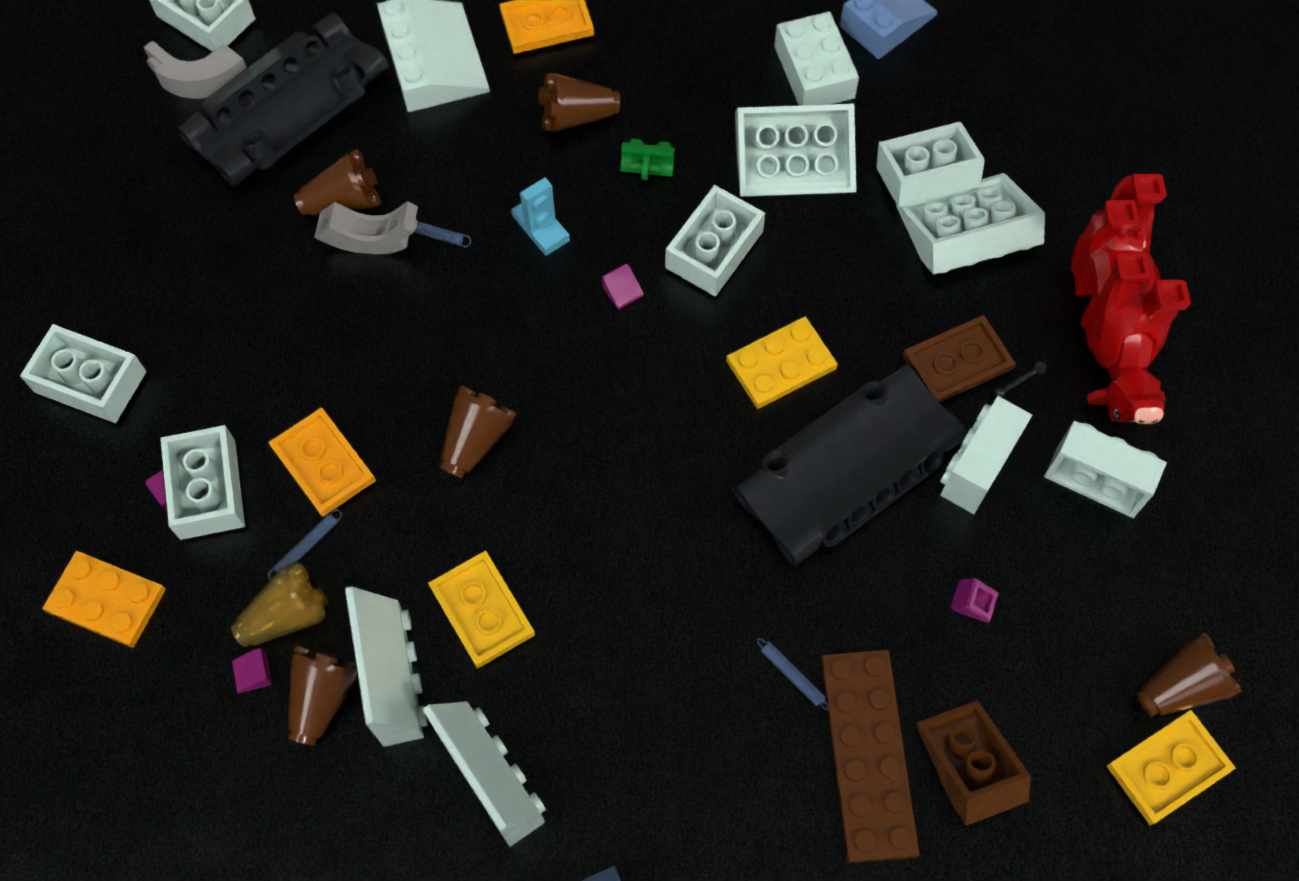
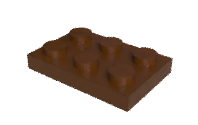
M984 315L904 350L903 353L907 364L916 372L924 386L939 403L1013 370L1016 365Z

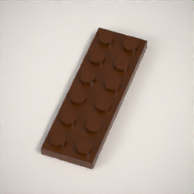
M889 650L822 655L821 664L828 705L827 710L847 862L849 864L918 858L920 855Z

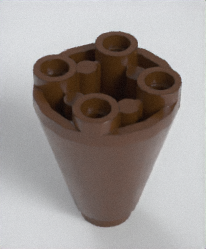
M557 73L545 74V87L539 88V103L544 105L545 112L542 115V128L544 131L558 132L611 117L612 114L619 113V92L612 91L611 88Z
M359 149L346 153L302 186L299 192L294 194L295 203L302 215H320L321 211L334 202L353 211L371 209L381 205L379 194L374 188V185L378 184L376 175L372 168L366 169L364 158Z
M460 386L455 395L440 457L443 460L440 468L462 479L465 472L469 473L508 430L517 414L503 406H500L498 409V406L495 405L496 400L480 392L477 396V393Z
M1205 632L1187 642L1142 685V690L1136 693L1138 700L1150 717L1156 714L1162 716L1226 700L1242 692L1237 681L1230 675L1235 672L1232 663L1225 654L1222 653L1219 656L1214 651L1215 646Z
M295 646L291 658L287 726L290 733L288 739L315 746L317 738L322 737L358 678L357 663L342 659L340 664V656L326 652L316 653L314 656V650Z

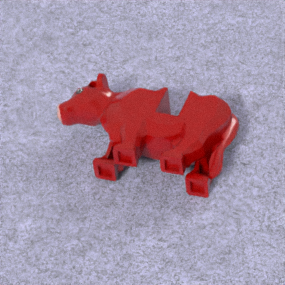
M1133 174V176L1124 177L1115 187L1110 200L1105 202L1104 210H1099L1092 215L1087 229L1075 245L1072 256L1071 270L1075 277L1076 296L1093 295L1080 321L1081 326L1086 330L1088 348L1098 364L1107 369L1112 379L1107 388L1088 394L1087 401L1088 404L1108 405V414L1112 422L1152 424L1162 419L1164 402L1166 401L1165 393L1160 390L1161 381L1148 372V366L1164 346L1170 326L1178 311L1186 310L1191 304L1186 281L1161 280L1156 263L1150 255L1155 204L1160 203L1167 196L1161 174Z

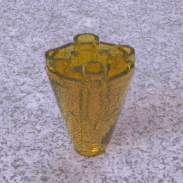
M299 562L293 566L288 564L277 572L236 618V623L231 625L232 633L243 647H248L249 645L255 646L316 625L325 619L324 607L329 604L328 599L319 588L314 589L308 581V572Z

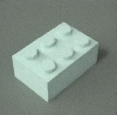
M150 0L157 17L213 52L222 44L228 46L255 20L248 0Z
M831 12L777 24L774 47L799 106L830 105L855 98L859 76Z
M960 121L879 142L876 169L897 206L901 207L980 186L985 159Z
M714 185L666 248L665 268L716 296L762 234L765 212Z
M52 324L20 377L37 394L116 423L147 371L132 353Z
M997 396L992 406L985 404L975 425L969 430L961 444V448L952 458L946 469L947 471L940 481L945 484L941 496L975 514L1032 414Z
M1074 421L1057 446L1044 477L1134 518L1154 495L1167 462L1159 459L1152 452L1141 451L1128 445L1121 438L1105 435L1097 431L1092 425Z
M223 425L161 437L169 527L178 538L182 540L245 527L236 444L227 427Z

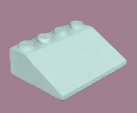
M390 0L377 4L408 112L490 92L462 3L438 0Z
M854 104L737 108L735 112L740 197L856 193Z
M1005 173L981 179V185L901 207L897 206L921 260L933 274L946 273L951 269L974 265L980 261L999 258L1005 254L1019 250H1028L1031 247L1044 244L1045 212Z
M355 587L345 588L366 725L384 747L424 738L422 727L428 726V720L422 710L424 706L419 707L417 694L422 693V685L419 673L413 674L412 662L417 661L414 642H408L406 630L412 629L408 610H402L398 600Z
M468 702L427 705L422 709L510 847L545 823L541 815L546 810L535 792L528 795L522 784L527 781L516 763L510 767L504 759L503 755L508 753L497 735L491 739L485 730L489 722L479 707L472 710Z

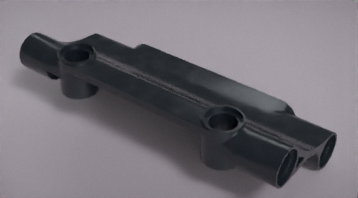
M334 12L329 13L312 26L311 29L314 35L303 31H298L208 97L201 106L202 114L197 112L177 127V131L182 139L192 149L202 155L232 186L238 185L257 169L262 170L274 165L280 157L351 102L360 98L366 91L365 86L388 69L387 60L382 53L375 47L360 42L354 37L340 17ZM309 42V48L305 52V46ZM288 58V63L283 68V63ZM266 75L265 82L261 84L262 77ZM244 91V97L239 101V96ZM222 108L221 115L216 118L217 111Z
M902 365L883 380L870 381L864 384L848 398L777 449L768 453L762 460V467L732 488L733 493L739 503L773 535L783 556L792 565L796 566L818 550L821 543L827 547L838 544L933 473L942 463L943 455L965 439L967 432L963 424L931 395L916 372L910 366Z

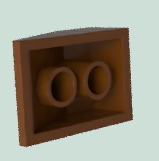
M978 700L917 722V729L946 794L966 826L1029 802L1031 776Z

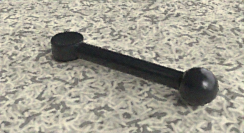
M1037 362L1031 371L1003 388H995L993 391L994 397L997 398L999 396L1003 398L1006 392L1032 376L1044 374L1047 365L1044 362Z

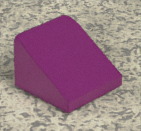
M624 264L602 277V287L618 310L644 296L628 264Z
M163 469L146 480V485L167 512Z
M976 578L960 580L951 609L988 623L991 620L999 593Z
M262 648L255 649L232 661L238 694L272 685L267 654Z

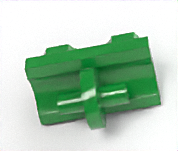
M630 139L628 143L623 142L621 171L642 173V180H648L649 174L672 177L675 148H672L668 142H659L656 146L644 145V142L640 139Z

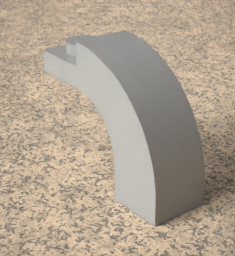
M153 41L144 47L149 58L147 63L156 73L161 86L181 97L193 99L208 98L247 69L243 58L225 44H222L207 57L196 61L175 59Z
M334 202L320 212L314 238L351 252L368 254L397 252L407 248L409 235L416 229L418 206L406 202L389 214L373 216L355 212Z

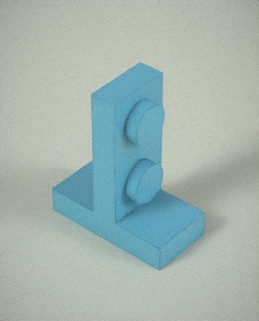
M543 178L520 192L521 204L511 209L512 216L544 255L547 256L569 242V234L555 218L553 189L549 181Z

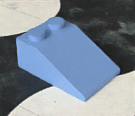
M849 0L843 6L840 27L876 58L880 59L935 17L937 11L924 0Z

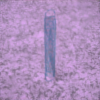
M418 222L417 227L420 230L418 234L422 232V235L433 236L436 239L440 237V240L443 241L447 239V242L451 241L453 243L454 241V244H462L460 241L461 239L463 241L462 234H456L453 231L449 232L446 229L442 230V228L439 229V227L435 228V226L432 227V225L428 226V224Z
M329 515L326 516L327 520L324 518V522L319 523L327 533L337 523ZM317 525L316 528L322 533L323 530ZM315 529L312 530L319 537L318 539H321L326 534L324 532L321 536ZM311 532L308 533L315 540L316 537ZM306 535L305 538H306L312 545L310 546L304 539H302V540H303L302 542H303L305 545H306V544L309 545V547L306 549V548L299 542V544H300L305 550L302 552V551L300 550L301 548H300L298 545L295 546L302 554H301V555H300V554L297 555L298 552L293 548L292 551H293L299 558L297 559V558L295 557V559H294L295 561L293 562V561L286 555V557H287L292 563H291L290 565L287 564L289 567L287 568V567L285 566V568H284L285 570H284V571H283L278 565H276V566L282 571L281 573L279 572V574L282 576L284 573H286V572L288 571V569L291 568V567L295 564L296 561H298L301 557H303L304 554H305L307 551H309V550L311 549V547L318 542V539L315 540L316 542L314 543V542Z
M767 642L769 644L761 652L774 665H778L779 670L784 675L786 674V677L790 681L792 680L796 687L798 686L799 689L802 687L801 691L804 692L803 694L807 698L816 690V693L820 695L822 700L817 696L812 701L816 702L814 705L817 706L821 701L824 702L823 699L826 697L775 646Z

